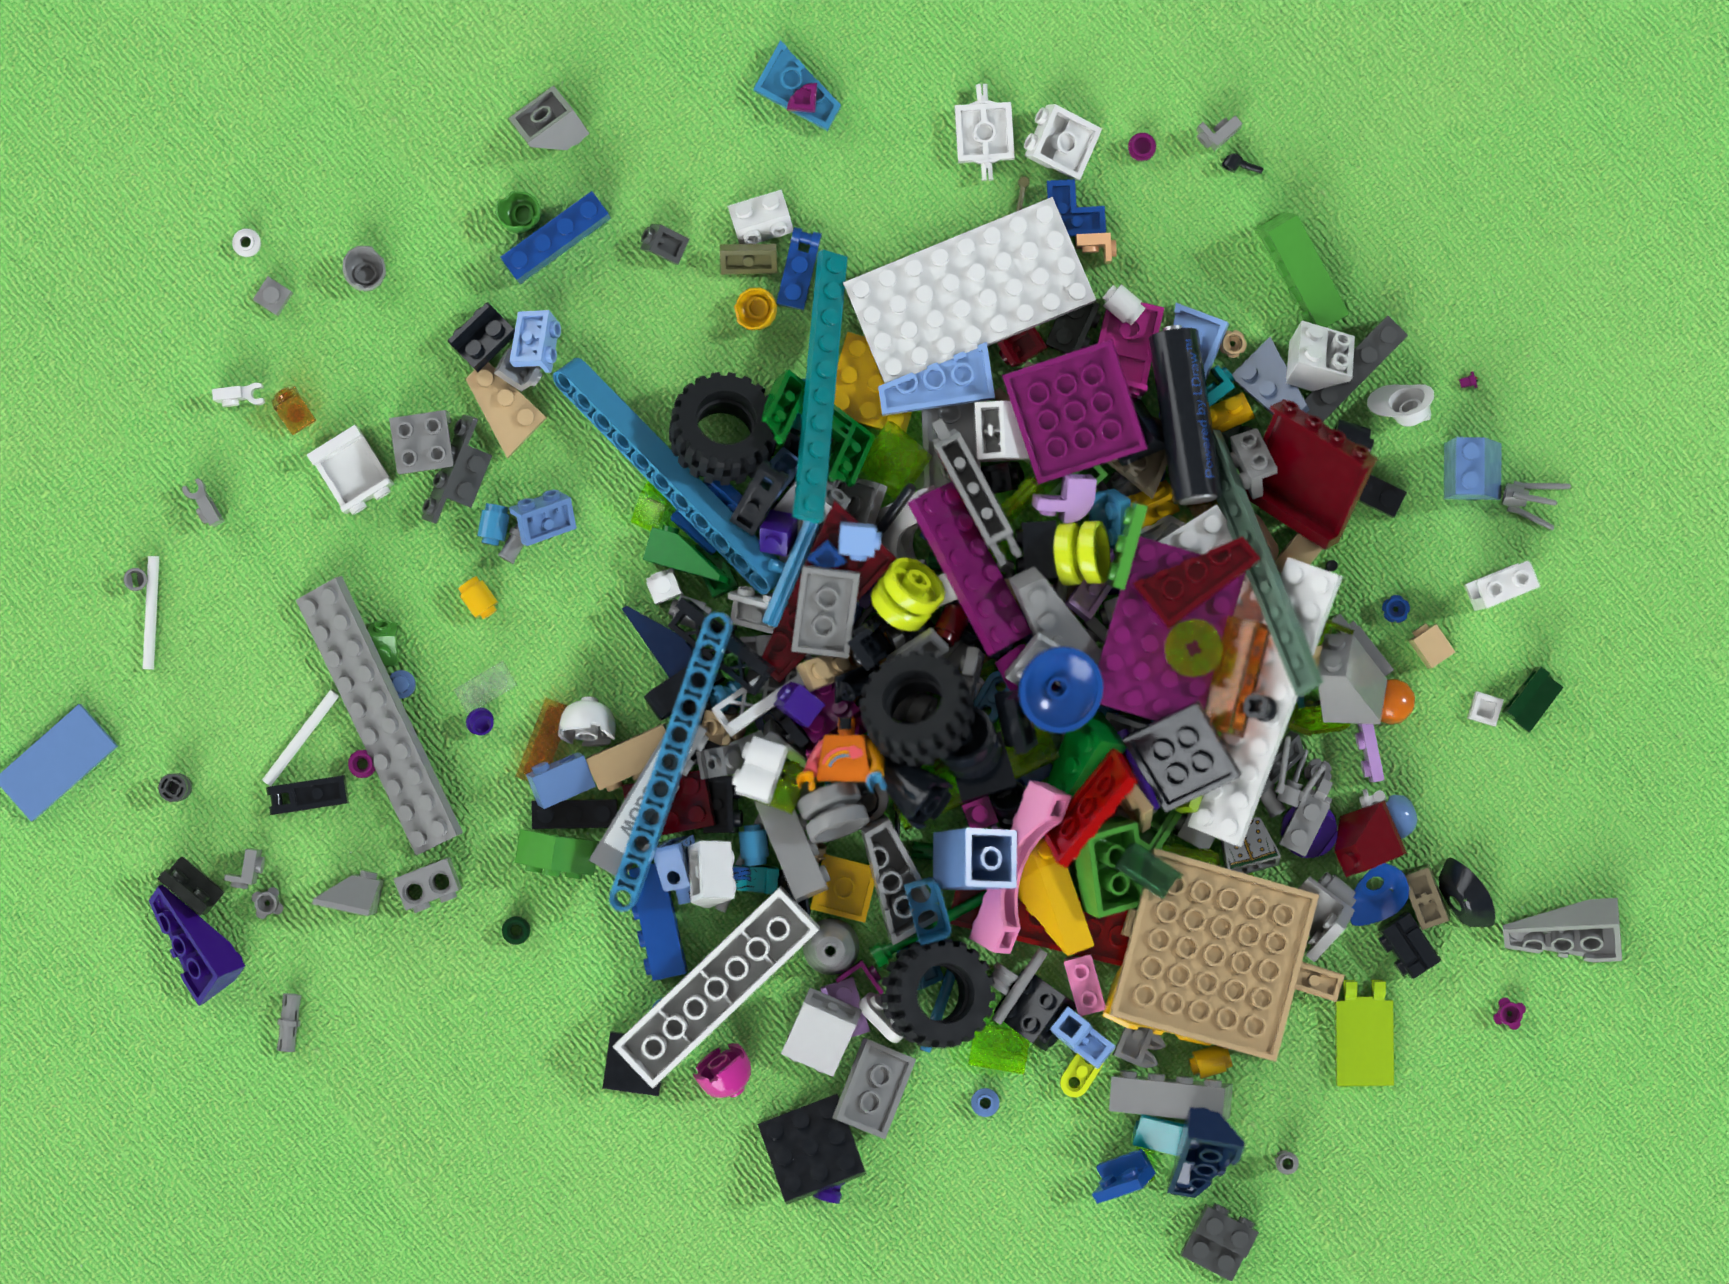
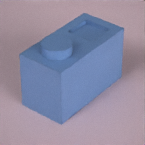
M578 752L551 764H548V762L537 764L532 767V772L526 774L536 802L543 809L596 787L584 755Z

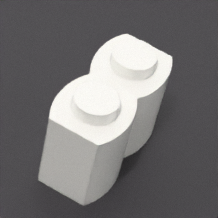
M755 736L751 743L746 742L742 752V758L745 759L742 770H736L732 785L736 786V793L770 804L786 760L787 747Z

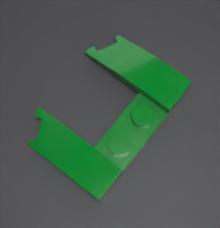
M789 369L775 379L762 416V421L767 422L776 436L774 439L779 445L785 441L797 413L799 412L802 415L805 381ZM835 404L831 438L836 441L829 460L827 481L833 483L835 480L845 482L848 487H852L859 476L876 436Z

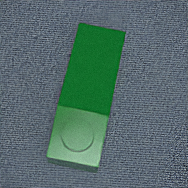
M663 525L662 530L652 527L643 560L729 584L730 578L688 538L679 535L680 529Z

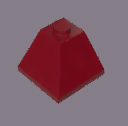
M1385 800L1340 816L1335 853L1345 877L1367 871L1407 853Z

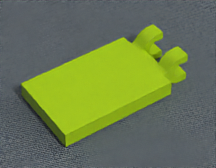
M1371 979L1372 996H1357V981L1343 980V1000L1335 1002L1336 1086H1394L1393 1000L1385 999L1386 981H1383V979Z

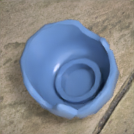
M1389 796L1386 805L1401 839H1403L1415 829L1417 814L1412 801L1405 796Z

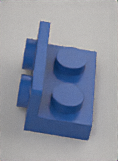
M1139 1149L1099 1163L1096 1169L1102 1179L1098 1182L1099 1186L1092 1193V1196L1096 1203L1099 1204L1143 1189L1156 1174L1144 1150Z

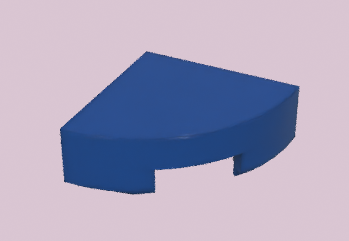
M829 539L825 540L806 557L813 565L824 568L838 567L847 562Z

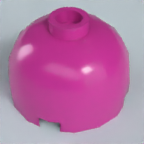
M739 1043L727 1044L729 1049L720 1053V1048L713 1050L695 1067L698 1073H693V1077L708 1095L716 1098H733L744 1091L751 1076V1062Z

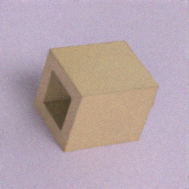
M1425 623L1412 632L1415 637L1410 639L1409 643L1427 669L1435 667L1455 653V650L1437 624L1428 626Z

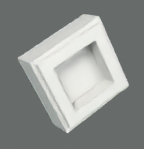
M1475 691L1467 719L1496 727L1504 699Z

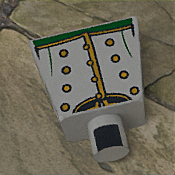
M1259 817L1252 818L1242 847L1221 840L1224 867L1226 869L1249 874L1279 865L1280 853Z

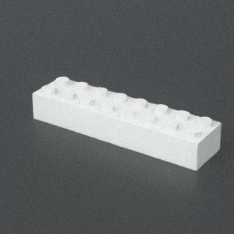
M780 886L614 1044L613 1048L653 1088L820 929V926Z

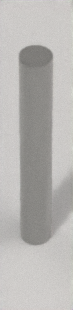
M1038 948L991 1018L1000 1025L1003 1023L1048 953Z

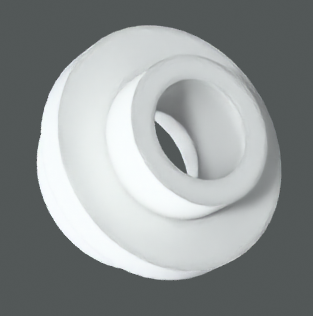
M241 229L234 235L232 246L240 256L251 257L260 250L261 239L255 231ZM244 238H250L251 244L248 247H242L241 242Z

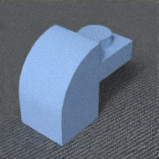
M1069 1007L1066 1008L1050 1028L1052 1033L1065 1045L1097 1069L1100 1068L1115 1049L1114 1044L1093 1029L1090 1023Z

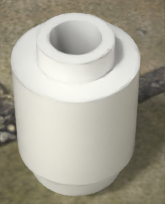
M1122 284L1118 288L1112 285L1102 297L1106 301L1103 306L1123 323L1127 322L1132 325L1145 310V307L1141 305L1142 301Z

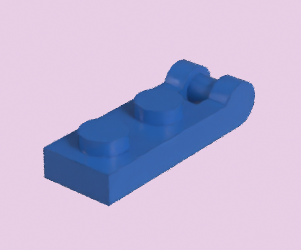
M794 227L776 304L804 311L822 233L813 231V234L802 232L803 229ZM800 243L810 245L808 253L798 251Z

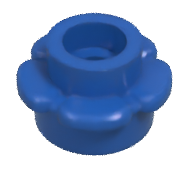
M1393 595L1390 599H1386L1382 604L1384 618L1389 622L1396 621L1397 623L1406 620L1407 614L1410 611L1408 601L1399 595ZM1395 606L1398 607L1397 612H1394L1393 610Z

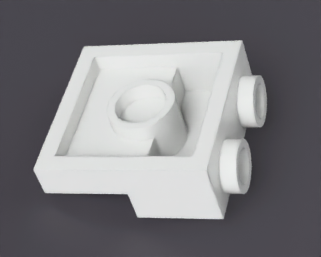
M1056 104L1046 105L1045 108L1042 107L1035 117V122L1038 124L1035 133L1029 134L1025 140L1024 148L1027 149L1025 157L1046 168H1053L1072 179L1080 180L1102 128Z

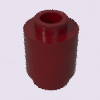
M961 604L945 605L933 629L949 647H953L955 643L960 641L969 623V619Z

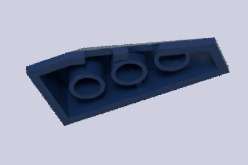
M1190 1107L1184 1123L1167 1193L1196 1198L1212 1184V1179L1215 1176L1224 1175L1227 1166L1230 1164L1236 1165L1240 1161L1245 1148V1141L1219 1112L1210 1111L1203 1107Z

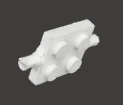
M981 84L976 85L977 101L969 105H955L958 163L974 162L981 164L982 181H987L986 170H988V181L994 180L993 163L1015 159L1011 102L996 103L988 100V84L982 85L983 95L981 94Z

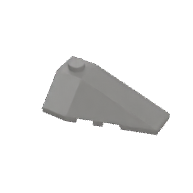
M1618 898L1588 899L1503 925L1504 944L1507 949L1541 953L1543 950L1557 952L1558 957L1567 958L1571 954L1583 956L1584 961L1587 962L1622 961Z

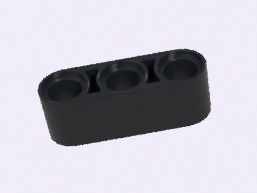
M689 666L644 696V699L659 721L672 715ZM720 668L718 669L713 686L726 679ZM696 672L692 679L693 684L698 688L704 687L706 676L702 672ZM687 699L684 702L683 707L691 703L693 700Z

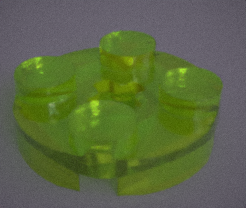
M1191 619L1179 623L1170 630L1164 644L1165 658L1172 669L1180 675L1193 678L1204 676L1219 664L1223 654V644L1217 630L1211 624L1203 620ZM1193 640L1198 642L1201 653H1195L1193 656H1190L1188 654L1189 650L1186 649V644H1192Z

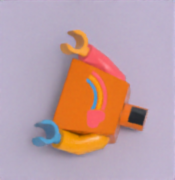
M838 718V735H824V738L818 741L807 759L803 772L797 777L798 788L801 789V785L804 782H809V791H814V778L817 777V781L866 782L871 792H873V786L879 783L883 791L887 787L883 779L885 758L880 753L878 747L873 744L869 735H855V718Z

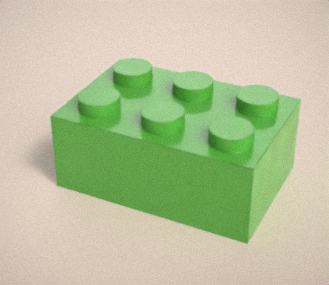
M1123 816L1107 819L1099 827L1097 834L1085 844L1079 856L1075 859L1082 911L1097 918L1138 907L1145 882L1138 822Z

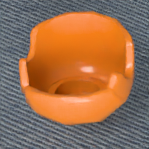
M1398 679L1387 680L1381 722L1389 725L1399 724L1412 713L1415 705V695L1406 682Z

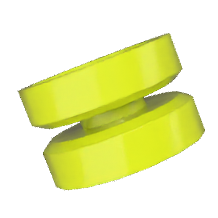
M1087 521L1082 524L1081 528L1077 523H1061L1058 525L1054 538V559L1059 580L1063 585H1080L1084 579L1088 584L1105 583L1108 580L1107 575L1111 563L1110 544L1106 527L1102 521Z
M907 557L895 560L871 592V600L878 614L889 624L906 631L919 630L931 617V613L943 602L945 597L943 583L937 574L920 561Z

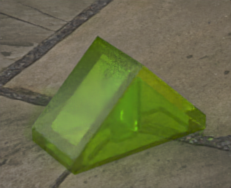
M649 481L646 482L639 495L630 523L651 532L652 527L659 529L670 502Z

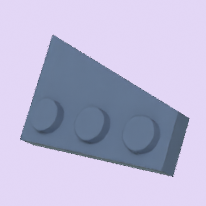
M1271 337L1232 373L1235 379L1234 382L1272 415H1274V412L1269 410L1270 406L1284 399L1295 402L1299 409L1306 413L1310 410L1298 387L1286 384L1287 366Z

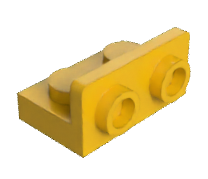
M1167 480L1159 483L1153 499L1143 491L1127 496L1130 499V508L1133 502L1148 506L1142 528L1156 523L1167 515H1173L1180 511L1178 505L1173 504L1171 486Z

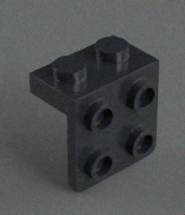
M1034 975L1003 1022L1032 1044L1047 1051L1058 1039L1050 1028L1067 1007L1075 1012L1076 1005L1070 998L1057 991L1037 975ZM1004 995L1000 1003L995 1008L994 1014L1003 1002V1000L1005 999L1006 995Z

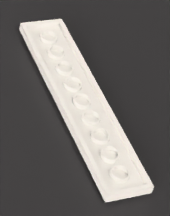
M1287 557L1280 577L1311 653L1314 655L1342 576ZM1265 619L1221 734L1222 741L1242 774L1240 778L1204 794L1198 811L1192 812L1187 825L1239 847L1243 845L1298 698L1292 688ZM1250 694H1262L1263 696L1271 697L1277 703V715L1268 722L1249 718L1244 712V700Z

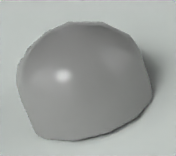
M356 246L349 250L343 259L342 271L344 278L353 288L367 292L374 290L382 284L386 276L384 259L373 247Z

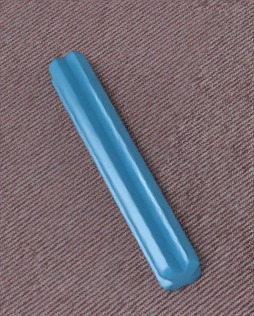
M808 521L803 522L763 616V623L772 627L778 626L820 524Z

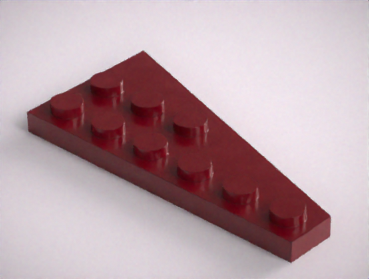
M835 499L810 553L827 539L838 550L840 521L859 523ZM880 542V549H874V557L867 556L866 561L849 559L850 555L842 554L847 562L830 569L860 572L857 602L887 571L890 565L897 560V557ZM806 559L805 564H804V565H806V566L819 567V566L813 565V564L810 563L807 559ZM801 572L780 622L774 628L761 656L776 668L771 676L779 683L808 654L791 651Z

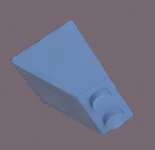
M1455 437L1445 442L1444 499L1501 500L1502 443L1485 437Z
M964 828L933 832V879L940 886L941 890L1017 888V831Z

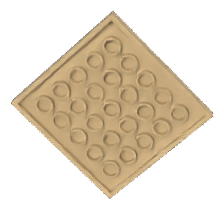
M1156 848L1153 849L1109 1015L1276 1062L1319 895Z

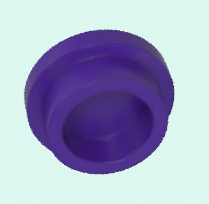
M477 708L467 716L466 727L473 734L485 735L493 728V715L486 708Z

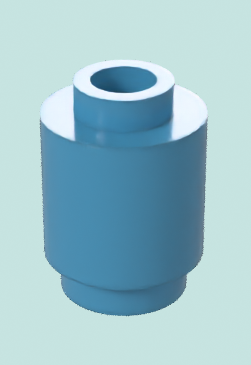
M486 503L485 510L481 512L477 534L478 537H482V543L498 546L499 541H505L510 517L507 514L508 507Z
M761 824L745 825L744 831L738 832L741 859H744V866L767 864L766 857H769L766 829H761Z

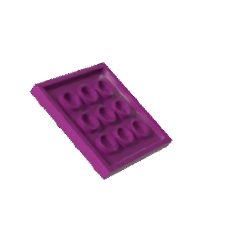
M1112 339L1002 375L1038 484L1148 449Z

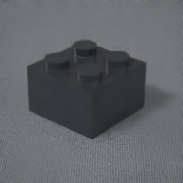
M1056 520L1022 522L1019 525V529L1014 531V540L1022 554L1021 558L1016 559L1017 574L1035 567L1047 581L1059 578L1054 559Z

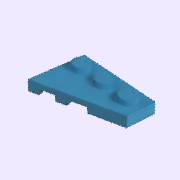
M780 40L753 89L754 92L787 109L789 99L799 88L809 83H817L815 113L791 112L827 132L841 108V104L815 79L802 62Z

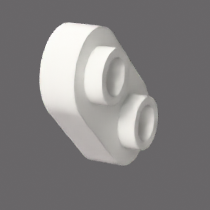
M867 993L859 1001V1008L862 1010L863 1015L886 1039L893 1043H898L903 1039V1033L896 1032L891 1026L894 1021L886 1018L884 1010L888 1009L887 1003L881 1002L880 994Z

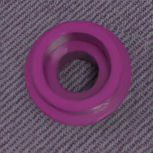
M367 750L355 751L350 756L348 767L354 776L367 778L375 772L373 760L368 755ZM362 758L368 762V766L365 769H361L358 766V762Z

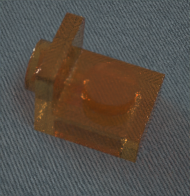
M296 386L291 389L286 387L275 394V399L272 400L273 408L292 436L316 421L315 416L300 396Z

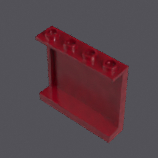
M1284 399L1270 406L1269 410L1274 412V415L1263 438L1277 466V473L1262 478L1263 496L1252 499L1248 489L1245 491L1251 503L1322 549L1327 550L1339 543L1378 458L1372 455L1366 447L1348 440L1344 433L1333 430L1323 424L1322 420L1317 416L1309 415L1299 409L1295 402Z

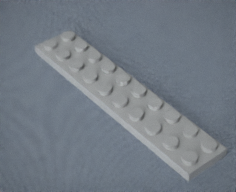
M336 577L298 598L296 602L365 749L373 760L375 770L415 855L417 856L462 834L463 831L343 577Z

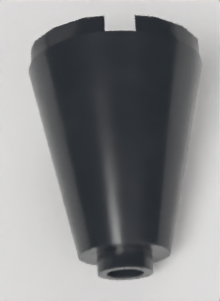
M884 756L883 779L887 786L886 792L910 825L916 829L926 827L927 825L924 822L929 818L933 820L938 818L948 805L952 796L949 788H953V785L946 779L919 766H908L906 760L899 764L894 762L891 756Z

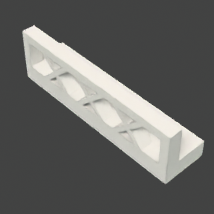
M810 654L804 657L805 661L813 659ZM791 671L785 677L784 685L794 682L805 686L799 672ZM761 675L757 676L749 683L752 686H754V684L757 682ZM768 679L760 689L763 690L762 700L757 704L745 703L747 690L742 687L711 710L730 737H732L775 707L773 704L778 699L776 696L781 687H768ZM742 695L741 702H740V701H734L735 699H737L738 697H740V696ZM728 704L740 706L739 716L731 722L727 720L721 711Z

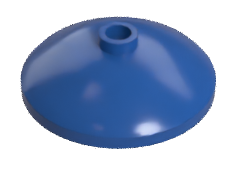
M1066 646L1049 648L1036 655L1024 669L1019 682V701L1027 718L1041 729L1055 733L1073 731L1087 723L1096 713L1103 695L1102 675L1096 663L1084 652ZM1058 681V688L1056 690H1052V683Z

